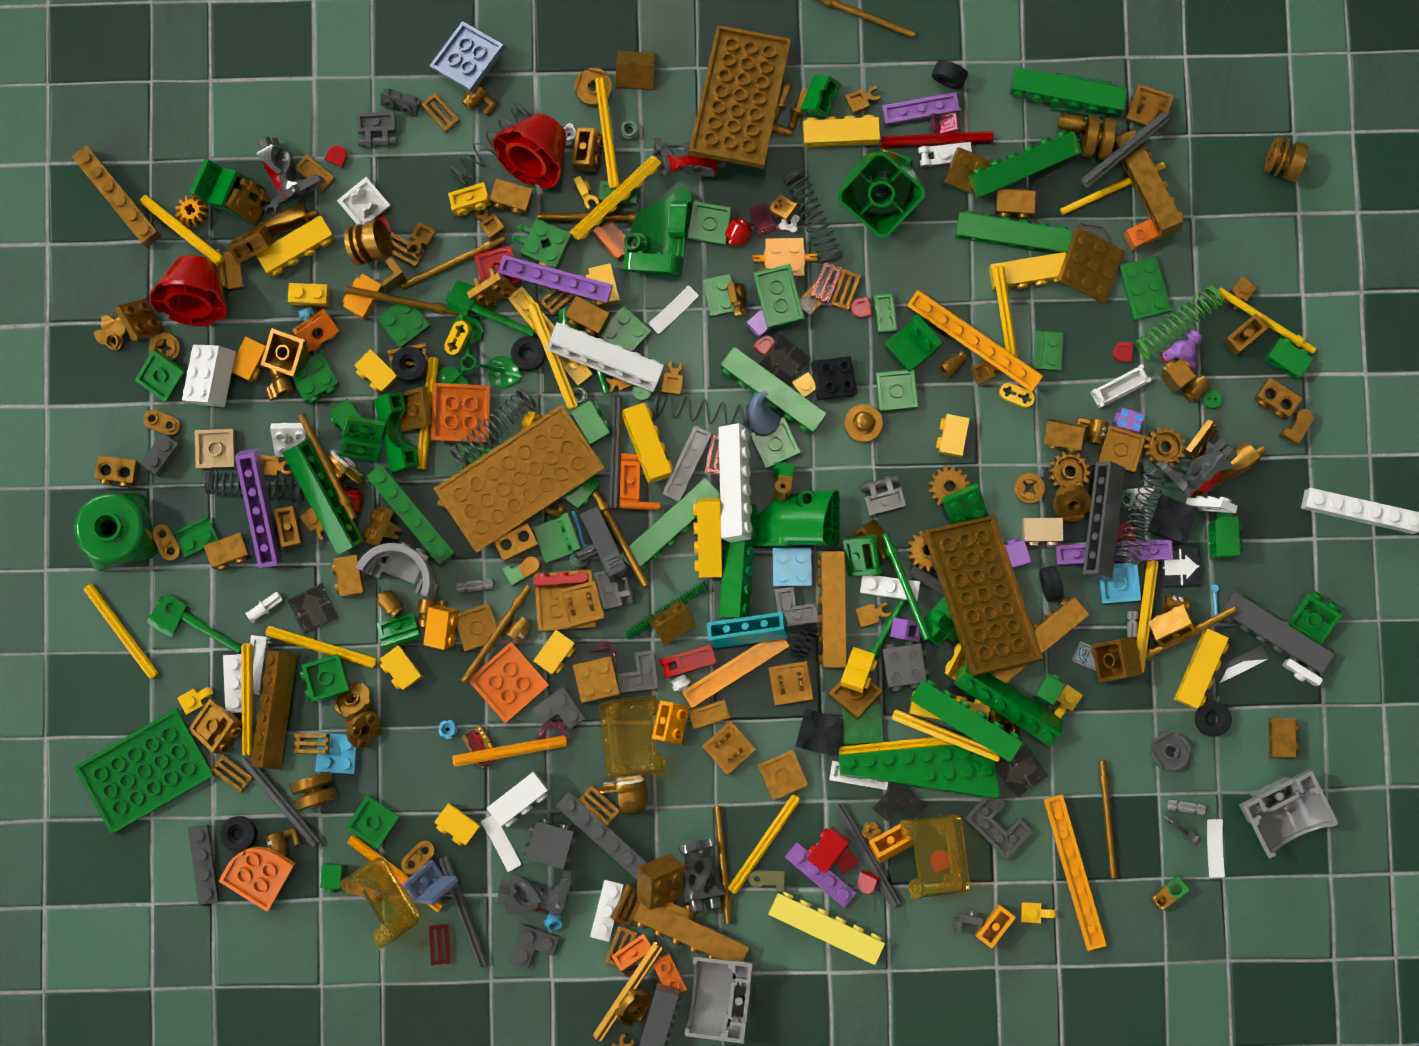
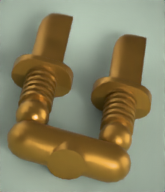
M789 82L784 83L780 91L772 131L787 137L793 135L792 129L795 128L799 115L803 116L804 114L800 108L808 91L806 88L802 89L795 107L790 109V112L793 113L788 124L789 128L776 124L775 122L778 121L781 110L786 109L784 102L791 86Z

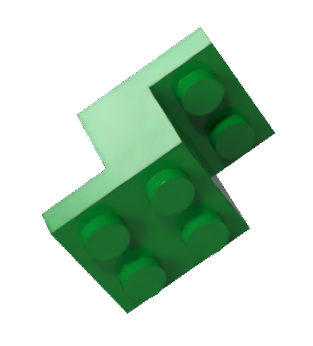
M204 159L189 193L217 209L231 212L242 218L225 204L234 188L241 191L243 186L240 184V180L242 178L251 179L238 171L223 168L209 159ZM251 180L258 189L263 190V186ZM252 193L248 195V197L251 199H253V197L255 196Z

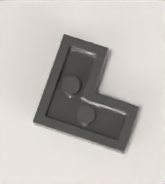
M793 587L774 590L777 612H783L787 619L788 627L818 622L815 603L796 606Z
M654 650L635 652L637 671L618 674L620 693L658 689Z
M564 687L532 708V711L542 725L559 714L570 730L585 719Z
M522 924L509 962L528 968L534 950L553 956L559 937Z

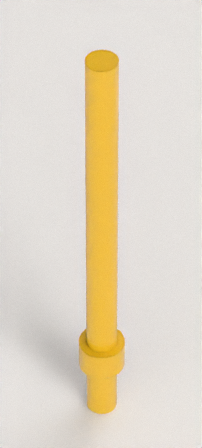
M1163 161L1156 164L1159 171L1166 168ZM1129 177L1060 208V212L1062 215H1066L1132 184Z
M1222 287L1218 289L1223 298L1251 316L1256 313L1268 327L1291 340L1296 347H1301L1311 354L1316 351L1317 348L1306 342L1304 337L1299 334L1295 335Z

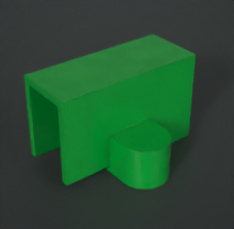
M943 597L924 618L931 636L929 640L938 647L946 638L953 642L958 640L945 597Z

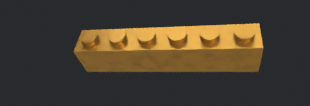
M1135 129L1115 137L1113 146L1115 151L1137 134ZM1143 142L1126 156L1121 163L1162 239L1182 231L1185 220L1182 212H1178L1176 201L1173 196L1170 197L1168 186L1165 181L1161 180L1159 168L1152 163V155L1149 150L1146 151Z
M87 145L72 156L146 248L162 237Z
M845 551L821 552V556H817V568H821V576H817V585L821 587V595H818V606H821L822 613L818 614V626L822 625V633H818V645H822V652L818 654L819 664H822V668H846Z
M1067 597L1059 604L1061 607L1056 612L1052 609L1044 616L1046 618L1045 621L1041 624L1038 621L1033 625L1041 653L1045 652L1089 616L1088 612L1075 597L1072 599ZM1029 664L991 672L990 674L1007 683Z
M267 650L250 766L281 770L298 654Z
M640 902L633 918L636 921L635 925L646 929L648 926L654 929V934L664 937V934L672 937L670 941L678 945L682 943L689 945V950L698 954L702 951L707 954L706 958L743 961L749 949V946L662 906L649 910Z

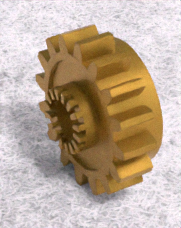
M1167 426L1162 431L1159 427L1156 428V434L1151 431L1149 433L1151 438L1146 437L1144 440L1148 444L1143 446V449H1147L1144 456H1150L1148 462L1154 461V467H1157V463L1163 460L1171 467L1174 466L1173 462L1176 464L1180 463L1178 457L1183 458L1185 455L1182 451L1186 450V447L1182 445L1185 439H1180L1181 433H1174V428L1169 431ZM1161 443L1168 445V452L1161 450Z
M1070 451L1068 455L1062 452L1061 458L1056 455L1054 457L1056 462L1051 461L1049 464L1053 468L1048 470V473H1052V476L1048 479L1055 481L1052 486L1058 485L1059 489L1068 486H1084L1082 482L1087 483L1089 480L1086 476L1091 474V472L1087 471L1090 465H1085L1084 463L1086 458L1081 459L1079 457L1080 453L1073 455ZM1065 468L1073 470L1072 477L1065 474Z
M944 466L943 472L940 469L936 471L938 476H931L934 481L928 483L929 486H932L928 493H933L931 499H937V505H940L941 503L943 504L942 498L966 488V486L970 485V482H965L967 474L962 476L961 469L956 472L955 466H952L950 470H948L947 466ZM945 483H951L954 486V491L949 492L945 490Z
M919 531V537L913 535L914 542H908L911 548L906 550V552L911 553L908 560L913 559L912 566L917 564L919 569L926 568V572H929L930 567L935 571L931 555H926L923 552V547L928 545L923 532Z

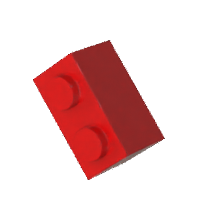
M834 826L829 830L825 828L819 836L821 838L820 842L817 845L814 843L808 850L810 855L807 857V860L823 873L829 871L851 842L849 838Z

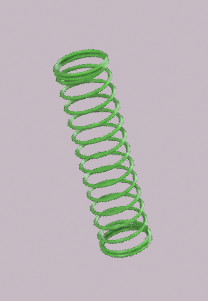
M1209 285L1205 288V293L1200 292L1199 297L1194 296L1193 301L1187 302V306L1182 305L1181 310H1176L1175 314H1170V319L1165 318L1164 324L1158 323V328L1153 327L1152 332L1146 333V337L1141 336L1140 340L1137 339L1135 345L1139 352L1147 360H1151L1153 354L1142 341V338L1147 339L1151 348L1159 354L1157 347L1149 340L1148 333L1154 336L1162 349H1165L1164 344L1154 334L1153 330H1158L1165 342L1171 345L1169 338L1160 330L1159 325L1165 326L1169 335L1174 340H1177L1172 330L1166 326L1165 321H1170L1175 331L1180 336H1183L1182 331L1172 321L1171 316H1175L1182 328L1188 332L1187 325L1178 317L1177 312L1180 311L1188 324L1194 327L1193 321L1184 313L1183 307L1188 308L1192 317L1200 323L1197 314L1189 307V302L1193 303L1198 313L1206 319V314L1195 303V298L1200 299L1205 310L1212 314L1211 308L1201 299L1200 294L1206 295L1212 307L1218 310L1217 304L1219 306L1225 304L1221 293L1214 286ZM1212 292H1214L1218 296L1221 302L1214 296Z

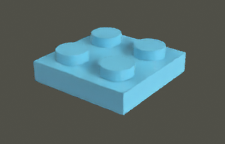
M773 548V587L812 586L811 548Z
M1114 564L1113 578L1099 580L1101 604L1141 600L1137 564Z
M330 734L329 754L317 753L315 772L330 771L331 773L355 774L357 747L348 742L347 735ZM318 738V742H325V738ZM317 746V749L325 750V746Z

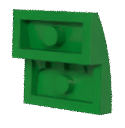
M347 415L339 456L377 462L385 421Z

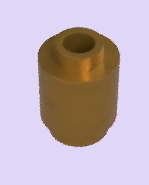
M1060 113L1057 128L1062 129V131L1066 129L1067 132L1074 131L1080 134V131L1085 129L1086 119H1083L1081 114Z
M1196 375L1185 386L1182 395L1191 403L1199 401L1210 389V381L1203 375Z
M385 589L378 594L377 603L388 616L395 618L405 609L402 606L401 600L392 590L387 591Z

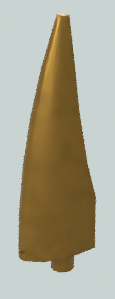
M302 202L271 216L249 231L265 224L271 235L293 232L310 222V218L318 216L316 209L307 211L305 203Z
M1245 441L1234 450L1238 454L1231 461L1234 468L1224 470L1218 482L1211 489L1254 466L1260 461L1261 455L1267 452L1266 449L1260 446L1255 450ZM1198 491L1194 498L1196 496H1203L1207 492Z

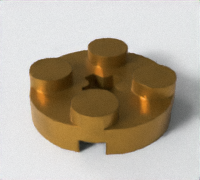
M588 68L576 77L574 84L576 96L583 104L598 106L597 91H591L588 86L595 83V79L600 77L605 78L608 99L610 98L612 83L607 73L602 69Z
M1068 486L1056 491L1053 508L1055 514L1063 518L1064 521H1079L1085 517L1084 514L1087 511L1090 512L1092 499L1084 486ZM1072 501L1077 502V503H1074V506L1070 507V504H1069L1070 502H1072Z
M349 683L350 691L338 695L337 700L334 699L335 710L348 721H352L358 714L370 710L373 706L372 693L363 683Z
M631 989L626 994V998L615 1009L618 1020L625 1026L634 1025L632 1022L635 1020L640 1022L650 1010L651 995L645 990L636 991Z

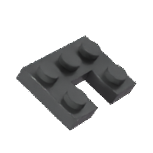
M984 797L967 814L965 819L1007 860L1033 831L1020 818L1005 831L993 817L1006 804L1000 798Z

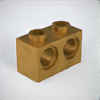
M264 224L233 239L227 248L238 264L269 249L274 242V238Z
M1270 377L1264 382L1254 399L1258 401L1257 404L1260 407L1268 408L1273 411L1274 416L1286 420L1291 417L1302 397ZM1266 390L1272 392V399H1268L1265 396ZM1282 401H1286L1289 404L1288 410L1282 408Z
M98 455L94 478L100 480V484L112 485V482H116L121 487L130 488L131 484L137 485L140 462ZM110 466L111 473L105 476L104 469ZM130 469L129 477L124 478L123 471Z
M521 523L513 531L494 541L504 562L539 546L529 524L525 525L524 523ZM523 532L529 534V539L526 542L519 540V536ZM504 541H511V549L503 550L502 543Z

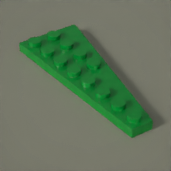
M957 745L838 755L840 776L872 779L878 782L885 781L898 785L904 784L917 788L999 799L994 760Z

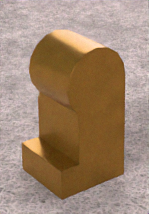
M1308 409L1298 411L1294 415V422L1291 427L1284 428L1279 437L1294 446L1298 445L1314 419L1313 413Z

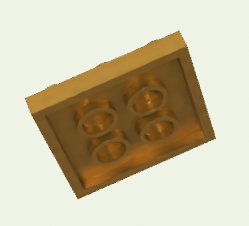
M1075 228L1057 281L1098 302L1106 303L1125 250L1082 228Z
M592 569L563 571L569 572V575H577L579 571H584L589 577L588 582L593 581ZM550 572L549 577L557 576V573L560 572ZM542 573L534 574V577H538V574ZM579 584L535 587L538 632L596 627V621L570 628L566 626L557 590Z

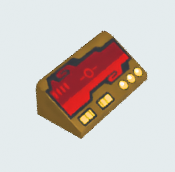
M482 725L462 736L470 752L495 748ZM499 759L478 762L477 764L480 769H484Z

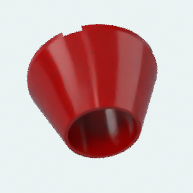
M534 114L500 131L493 140V149L496 148L498 153L497 159L501 165L515 178L530 186L537 184L541 185L540 188H551L556 185L561 176L567 136L563 127L555 119L545 114Z
M184 255L179 257L150 292L149 300L152 307L158 313L162 311L169 315L168 319L191 326L213 325L216 320L222 321L227 313V304L217 267L212 261L201 256Z

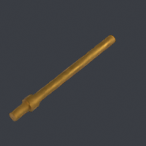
M816 0L826 7L832 6L910 38L915 36L916 31L840 1Z
M636 212L607 213L603 217V221H629V223H633ZM538 213V219L581 221L589 213Z
M503 235L491 241L487 240L479 247L400 283L403 290L473 258L474 255L492 251L494 247L505 243L506 240Z
M345 285L344 293L431 310L441 315L442 313L456 316L458 314L446 308L444 303L436 302L435 304Z
M306 414L299 415L298 418L339 497L338 501L341 507H344L350 520L356 518L357 515L351 505L352 501L343 490Z
M599 491L593 492L592 496L598 505L597 507L601 515L604 516L641 586L643 589L648 588L650 584L612 517L607 502H604Z
M525 585L518 597L515 596L511 602L512 606L460 679L463 683H468L517 610L523 607L525 604L524 600L532 590L531 587Z
M1232 606L1195 626L1196 632L1165 647L1158 645L1153 649L1148 648L1146 660L1151 661L1163 651L1238 613L1235 606Z
M1098 761L1100 772L1098 782L1101 785L1109 874L1110 878H1118L1109 794L1110 776L1107 774L1106 761Z
M715 806L714 814L720 880L725 891V895L722 896L721 908H723L724 924L732 923L731 907L733 905L728 889L722 806Z

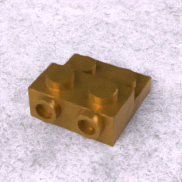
M209 698L188 730L212 753L222 754L230 748L229 742L231 739L240 734L242 722L231 711H226L216 700Z

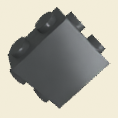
M916 641L904 642L905 646L897 647V644L885 645L886 649L881 650L887 688H892V691L904 690L903 686L911 685V688H917L922 680L927 681L926 678H929L928 666L924 667L923 659H926L925 647L921 648V643L916 644Z
M543 818L541 822L536 821V824L531 825L529 835L532 836L531 842L526 843L524 854L527 855L526 859L559 869H565V866L569 867L572 855H569L570 847L575 846L577 836H574L575 831L571 830L572 826L561 823L560 827L552 825L553 821Z

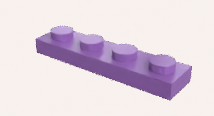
M956 92L882 105L885 126L960 111Z
M796 843L786 854L785 858L845 908L856 892L830 870L823 873L808 861L807 857L810 854L799 843Z

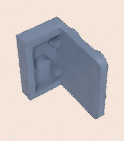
M429 860L402 884V887L414 903L433 905L441 900V896L445 892L452 890L459 879L457 876H443L434 861Z

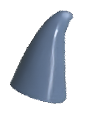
M767 391L757 393L749 404V427L753 432L762 435L771 433L780 423L779 414L764 402V398L768 394Z

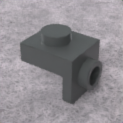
M968 911L967 914L958 913V917H954L952 925L955 928V932L961 933L963 922L982 926L983 918L979 917L980 913Z

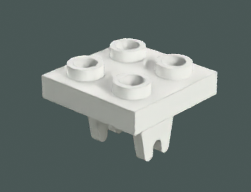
M367 177L337 200L356 224L362 225L367 221L378 218L391 207Z
M271 423L270 430L275 457H284L282 452L309 439L301 423Z

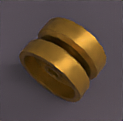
M1088 116L1082 142V156L1092 158L1096 149L1099 159L1105 160L1111 155L1116 136L1115 118L1106 117L1101 125L1099 116Z
M330 771L289 784L292 794L305 793L304 796L298 797L294 801L297 811L318 807L338 798L336 788L323 789V786L333 782Z

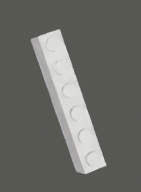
M556 323L546 348L550 352L651 392L654 391L664 366L654 359L645 358L639 353L630 352L619 345L610 344L601 338H595L584 331H578L566 324Z
M739 423L719 427L721 538L728 542L751 539L752 532L750 514L752 513L750 504L751 487L749 485L751 470L749 467L750 450L748 448L750 433L747 427Z
M1314 488L1304 491L1301 506L1303 510L1410 534L1419 532V512Z

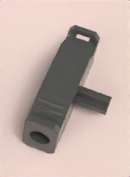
M598 507L581 513V521L592 544L575 551L579 561L581 562L594 555H598L610 582L626 577L628 575L627 568Z

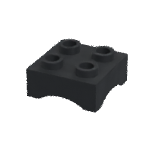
M851 356L815 360L811 363L816 385L817 401L851 397L857 394Z
M1161 495L1160 501L1157 503L1158 507L1155 509L1156 514L1153 515V521L1150 523L1151 528H1148L1147 532L1185 545L1199 508Z
M805 709L795 746L833 757L843 719Z

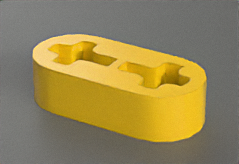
M464 320L454 323L444 345L448 354L454 355L463 351L472 331L468 321ZM464 325L463 329L465 332L460 333L461 329H459V326ZM456 342L457 349H453L451 343Z
M1005 383L999 389V396L1004 401L1022 408H1028L1034 403V394L1025 388L1012 383ZM1008 387H1010V391L1016 395L1014 396L1010 394L1007 397L1005 396V392L1003 391V389L1006 390ZM1025 394L1029 395L1028 399L1031 401H1027V403L1024 404L1023 399L1019 398L1018 395L1024 397Z

